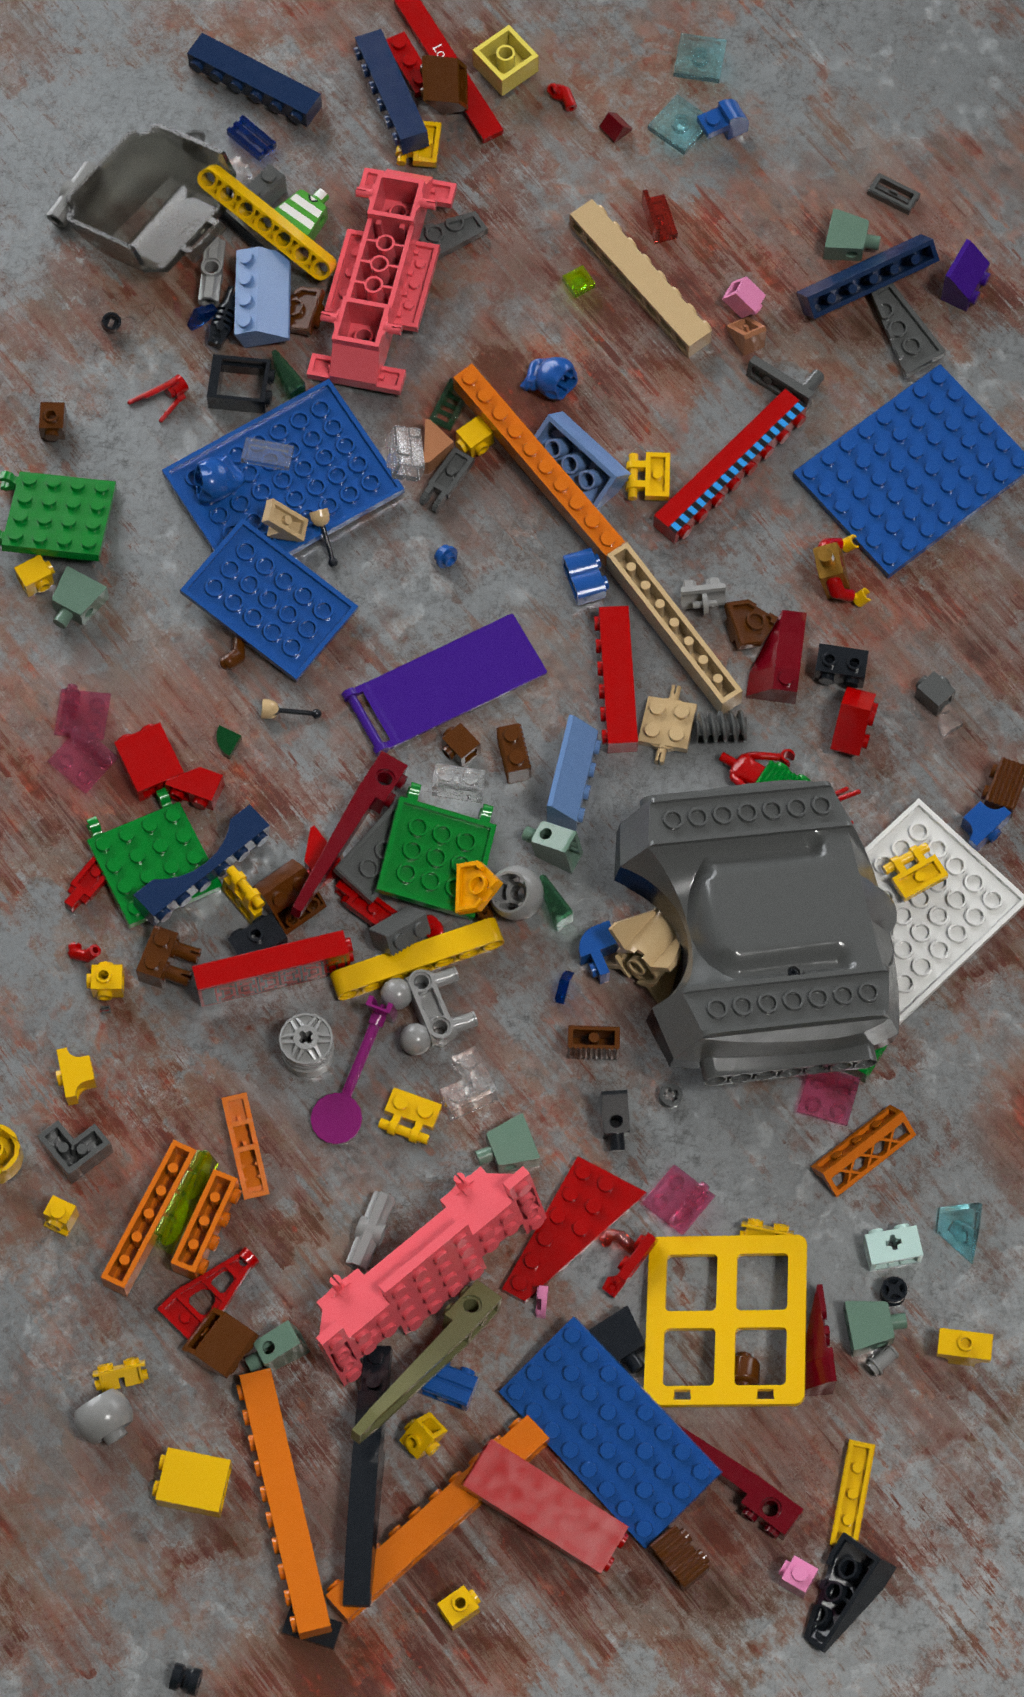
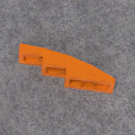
M247 1092L223 1097L221 1100L244 1200L270 1194Z

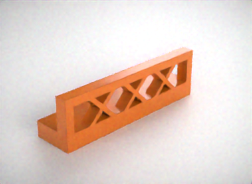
M889 1105L810 1167L815 1175L824 1179L832 1195L838 1197L915 1137L916 1134L904 1112ZM902 1124L906 1133L898 1139L893 1138L895 1128ZM879 1141H885L883 1151L879 1154H873L875 1144ZM860 1156L865 1157L863 1166L859 1170L853 1169L855 1160ZM839 1172H845L843 1182L836 1187L832 1178Z

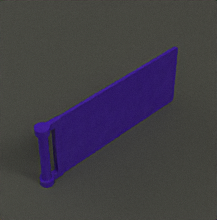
M509 614L357 687L348 688L342 693V697L345 702H349L374 746L373 751L378 757L381 751L387 753L402 743L546 675L547 670L515 616ZM364 695L389 741L382 742L357 696Z

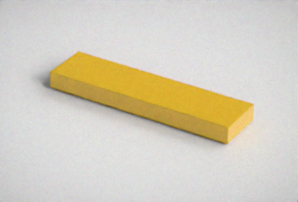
M850 1439L848 1441L829 1546L834 1547L843 1532L856 1540L859 1539L875 1451L874 1444Z

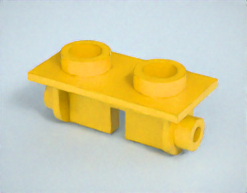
M748 1218V1222L742 1221L741 1227H746V1231L740 1230V1235H794V1231L789 1230L790 1226L774 1223L773 1227L763 1225V1220Z
M131 1357L123 1360L124 1364L113 1366V1363L98 1365L97 1370L93 1371L92 1374L93 1377L99 1376V1380L94 1381L96 1391L102 1390L103 1393L112 1388H121L119 1378L124 1377L126 1387L144 1383V1380L149 1379L147 1369H141V1366H146L145 1359L139 1360V1357Z

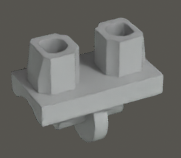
M718 577L708 578L705 585H697L694 580H685L683 587H681L682 610L702 608L703 615H708L709 607L725 605V582L721 583Z

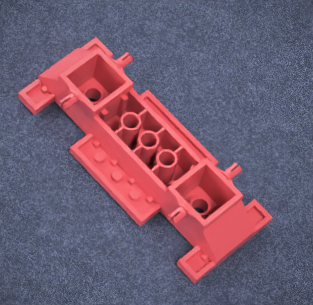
M364 168L360 186H357L355 196L368 198L370 201L367 211V223L364 231L347 228L325 310L321 312L320 316L321 322L334 323L332 354L327 356L312 353L306 373L308 379L319 381L330 379L335 384L401 395L406 378V370L384 366L393 334L401 336L402 330L418 332L440 253V245L419 241L427 209L435 211L436 206L452 209L457 191L456 183L434 180L430 176L390 169L382 171Z
M481 1166L467 1177L463 1173H457V1176L454 1175L456 1185L448 1194L440 1199L443 1210L365 1275L357 1268L342 1280L339 1275H333L334 1279L330 1278L332 1288L316 1302L322 1312L320 1333L316 1340L326 1361L344 1387L361 1376L363 1365L360 1359L364 1355L372 1353L376 1349L377 1344L383 1339L391 1337L398 1327L405 1335L417 1330L427 1317L439 1312L443 1304L451 1297L458 1296L469 1282L477 1280L487 1268L482 1257L487 1253L493 1252L502 1240L507 1236L515 1234L519 1227L526 1234L541 1227L547 1217L531 1175L523 1166L514 1174L486 1173Z

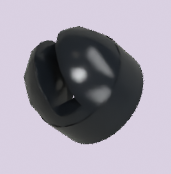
M114 312L106 313L101 321L103 330L107 333L117 332L121 325L120 316ZM110 319L114 320L112 327L108 326Z

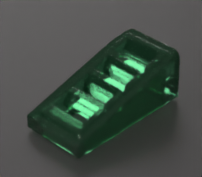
M273 350L271 352L273 366L290 400L306 391L305 382L277 350Z
M452 378L449 379L429 418L436 425L448 431L452 430L466 406L462 398L451 394L454 390ZM448 398L458 402V405L455 406L447 402ZM443 406L454 410V413L451 414L442 410ZM441 414L450 418L449 422L437 418L438 415Z
M543 874L539 877L544 888L543 898L555 929L560 931L573 922V911L547 876Z

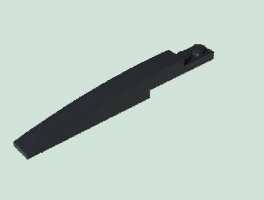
M377 1346L372 1353L364 1355L361 1390L358 1391L355 1425L389 1389L393 1355L391 1346ZM386 1422L360 1444L353 1440L343 1607H371L385 1462L383 1448Z

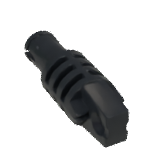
M234 286L227 288L223 303L217 306L210 325L209 346L221 349L231 333L235 322Z

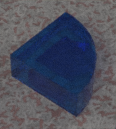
M214 304L195 308L187 326L191 331L200 328L214 316L218 309Z
M567 970L563 972L559 980L555 1002L565 1003L574 972Z

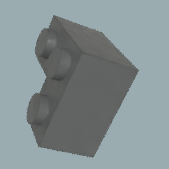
M57 1120L37 1135L41 1147L72 1184L113 1153L110 1141L96 1124H93L73 1139Z

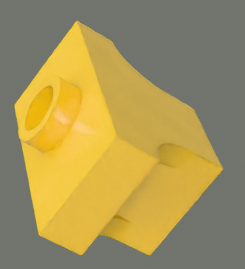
M67 1047L57 1049L60 1070L56 1071L58 1085L64 1086L68 1106L79 1104V1097L82 1092L97 1087L90 1055L75 1057L68 1052Z
M940 1328L937 1356L946 1358L949 1364L974 1367L977 1363H990L993 1334Z

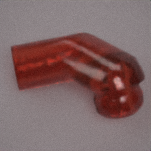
M607 1228L599 1237V1242L604 1247H610L612 1243H617L629 1255L636 1250L633 1247L635 1241L622 1230Z

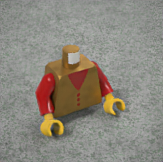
M852 534L843 539H822L818 547L813 549L819 579L827 599L835 598L848 602L854 601L858 607H862L870 602L871 599L866 597L870 593L867 588H863L857 593L851 590L842 550L847 553L859 547V545L856 546L852 542L857 536Z

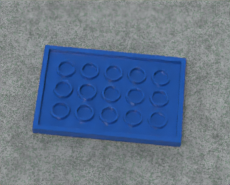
M244 518L237 523L180 589V593L295 682L301 678L358 610V606Z

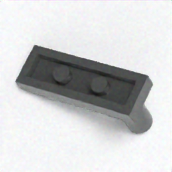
M756 355L750 359L746 376L776 395L787 389L807 406V410L811 407L815 389L824 380L823 373L814 369L800 384Z

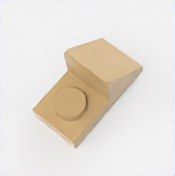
M274 498L266 500L262 523L269 526L267 536L303 542L309 519Z

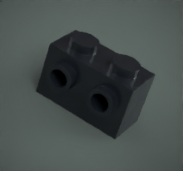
M819 643L814 681H819L824 685L834 683L844 685L845 687L863 688L869 651Z

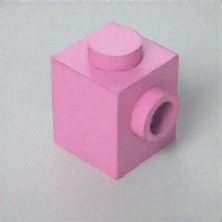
M745 276L731 283L722 300L737 315L743 318L748 315L757 314L762 308L761 303L766 295Z
M794 1555L792 1561L786 1560L779 1571V1575L782 1576L780 1586L803 1599L817 1575L818 1568Z

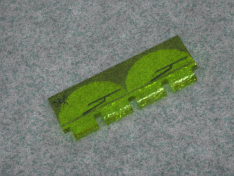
M208 1150L196 1151L189 1165L193 1171L186 1170L177 1187L181 1194L174 1193L165 1210V1213L169 1215L168 1218L162 1216L154 1231V1234L158 1236L156 1242L168 1254H172L201 1198L213 1169H216L219 1164Z

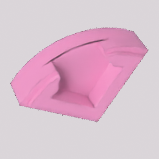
M539 1285L537 1287L535 1316L536 1318L545 1319L548 1286Z

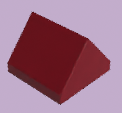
M612 112L607 113L599 126L614 143L632 131L630 125L617 113Z

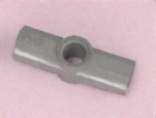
M84 161L72 180L64 182L59 192V198L47 213V218L53 225L59 228L65 227L77 209H82L87 204L90 191L102 176V170L95 163Z
M220 237L205 239L198 304L205 308L213 309L219 305L221 284L224 280L223 267L226 241L220 239Z
M374 1191L365 1215L361 1216L354 1234L355 1240L345 1262L352 1269L356 1270L358 1268L360 1271L367 1272L377 1246L381 1245L385 1236L386 1223L395 1203L394 1197L382 1191Z

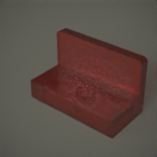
M647 189L642 190V207L654 243L678 239V232L665 194L650 197Z

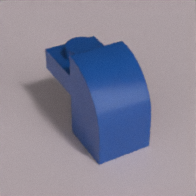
M734 99L719 101L717 108L697 116V123L707 139L723 133L727 140L749 130V120L738 102Z
M609 920L588 929L583 934L579 943L580 966L588 963L591 976L593 978L597 977L599 984L608 982L610 979V971L603 957L613 954L619 949V945L608 930L611 927Z

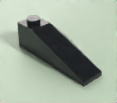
M845 1532L842 1533L828 1556L826 1563L829 1565L825 1579L821 1580L819 1589H821L817 1604L812 1608L803 1637L824 1653L882 1592L897 1568L884 1557Z

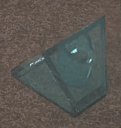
M978 1202L939 1207L935 1233L939 1234L973 1265L980 1229L982 1204Z

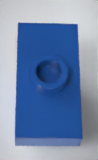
M980 801L962 819L961 828L970 837L968 844L978 852L988 841L993 843L1002 833L1000 830L1009 822L1011 812L1004 806L1000 809H990Z

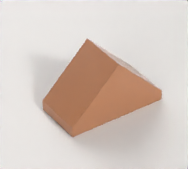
M747 316L726 325L743 356L765 347L766 327Z
M425 419L424 474H430L449 455L454 448V441L430 419Z

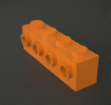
M213 1169L172 1258L171 1267L173 1272L192 1280L199 1277L200 1274L204 1275L210 1262L207 1260L211 1251H216L220 1242L219 1232L222 1227L226 1228L231 1217L229 1210L232 1204L236 1205L240 1199L242 1190H240L238 1178Z

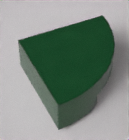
M219 725L216 734L218 747L225 757L231 759L242 740V736Z

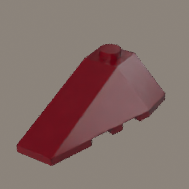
M789 610L781 611L749 673L746 698L789 704L796 703L807 613Z

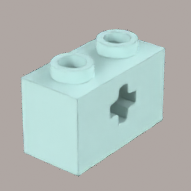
M904 1223L894 1226L892 1230L886 1231L883 1228L872 1229L864 1236L863 1245L870 1272L920 1263L922 1261L923 1250L917 1225L909 1226V1224ZM892 1242L894 1246H897L896 1250L888 1246V1243Z

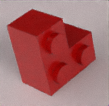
M851 687L846 688L830 749L855 756H860L862 748L867 749L870 734H866L867 726H873L879 703L874 702L875 693Z

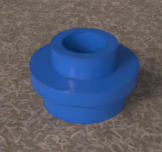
M448 545L438 548L434 555L436 564L440 568L452 566L457 560V549Z

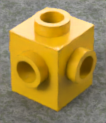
M104 961L99 962L98 965H91V973H87L86 986L87 989H91L93 998L108 1001L112 997H124L125 972L122 964Z
M428 1412L417 1419H412L404 1427L406 1432L399 1441L418 1460L426 1454L429 1457L432 1456L440 1448L439 1442L448 1430L431 1412Z

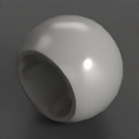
M513 865L507 866L495 874L504 883L490 900L495 912L508 920L518 921L527 919L538 911L543 902L544 888L541 879L533 870L525 866ZM521 877L520 882L514 881V878ZM522 887L524 896L520 900L518 898V891ZM514 904H517L519 906L516 909H512V906Z
M113 1388L91 1399L75 1411V1424L78 1432L85 1440L94 1445L105 1441L108 1446L128 1434L125 1428L133 1422V1410L129 1400L123 1393Z

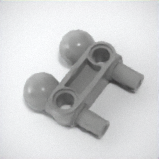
M455 966L436 973L430 972V970H415L404 979L391 978L382 986L380 995L386 1007L389 1002L394 1004L396 1010H402L411 1002L419 1020V1023H411L400 1032V1046L406 1053L413 1056L421 1055L429 1047H444L451 1040L456 1039L459 1032L478 1026V1020L474 1011L452 1018L439 992V987L459 981V975ZM423 983L427 987L425 989H418L415 987V984ZM442 1028L446 1033L437 1034L433 1029Z

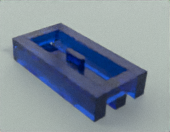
M244 115L240 117V121L233 123L232 128L228 127L226 129L228 136L260 162L277 148L276 142ZM239 130L242 134H244L253 144H256L260 149H262L263 152L261 153L259 150H257L253 145H251L247 140H245L241 135H239L237 131Z

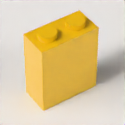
M168 1447L166 1455L162 1454L159 1461L158 1470L162 1471L160 1481L156 1480L154 1483L152 1496L156 1497L155 1500L158 1506L221 1518L233 1467L232 1462L229 1459Z

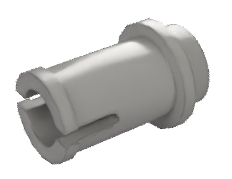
M887 1344L873 1358L869 1357L864 1366L872 1376L882 1375L883 1369L897 1359L899 1354L892 1345Z

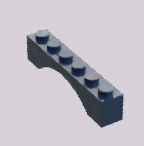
M249 804L230 819L229 829L224 842L205 864L179 877L153 879L133 895V905L153 927L159 922H165L171 917L172 912L176 908L186 906L194 894L198 891H205L213 879L217 876H224L227 873L226 870L236 861H243L249 855L250 850L266 843L269 838L270 825Z

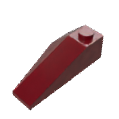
M817 1284L806 1332L805 1397L833 1394L837 1382L833 1348L828 1347L830 1346V1329L828 1325H825L827 1310L822 1284Z

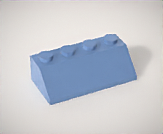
M259 246L236 250L234 335L245 348L290 341L291 259L282 252Z
M563 411L548 414L534 435L598 510L620 491L631 475L626 468Z
M570 714L547 803V822L576 831L578 822L583 823L586 808H582L583 800L589 799L591 786L587 785L589 777L594 778L596 763L593 762L594 754L599 755L602 740H598V730Z

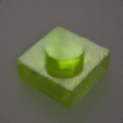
M583 265L562 276V281L574 298L595 288V281Z

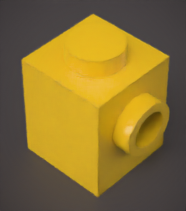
M479 415L456 431V447L473 458L477 455H483L489 449V446L494 444L493 430Z
M37 555L14 567L16 578L28 597L38 592H45L54 584L52 575L55 571L49 560L44 561L41 555Z
M463 1585L438 1602L437 1609L451 1630L454 1631L480 1613L478 1604L481 1601L473 1589L468 1591Z

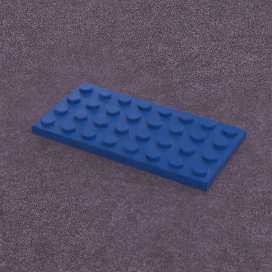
M575 1316L499 1391L523 1418L529 1415L549 1437L547 1444L619 1521L629 1526L627 1530L644 1548H648L723 1473Z

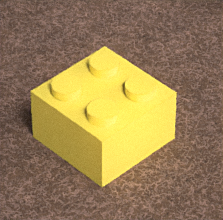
M508 25L473 49V66L501 96H504L538 72L539 56Z

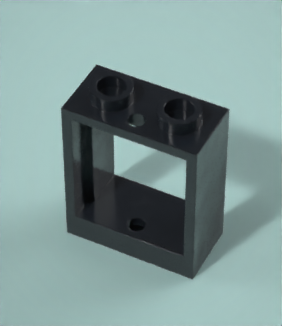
M213 354L206 396L208 408L265 414L267 405L272 403V391L269 389L270 384L275 383L276 370L272 369L271 360ZM223 373L263 376L260 399L220 395Z

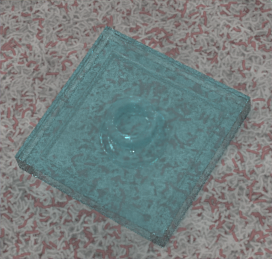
M681 33L673 77L720 83L727 40Z
M677 94L648 124V130L685 155L704 135V132L697 123V116L704 112Z

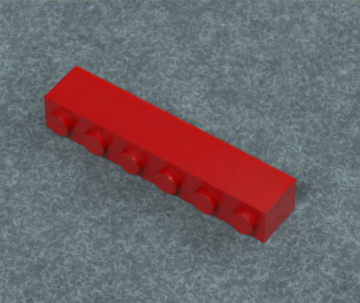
M629 606L599 607V615L594 616V630L599 631L600 639H595L596 654L601 653V661H597V675L602 676L603 684H598L599 699H604V707H600V720L606 724V730H601L602 745H607V754L637 752L638 733Z

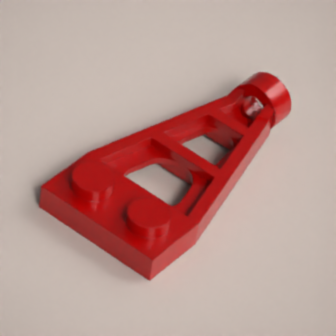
M244 1247L238 1254L173 1292L157 1308L158 1312L189 1340L209 1314V1312L205 1315L200 1314L189 1303L191 1296L201 1290H209L215 1296V1303L212 1308L225 1311L246 1276L259 1263V1260L249 1249ZM242 1260L245 1266L240 1265L239 1261ZM228 1272L234 1277L233 1283L224 1293H220L212 1285V1281L221 1273Z

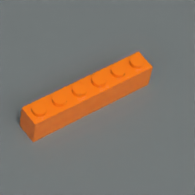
M173 1139L100 1277L103 1286L126 1297L128 1296L199 1161L197 1150Z

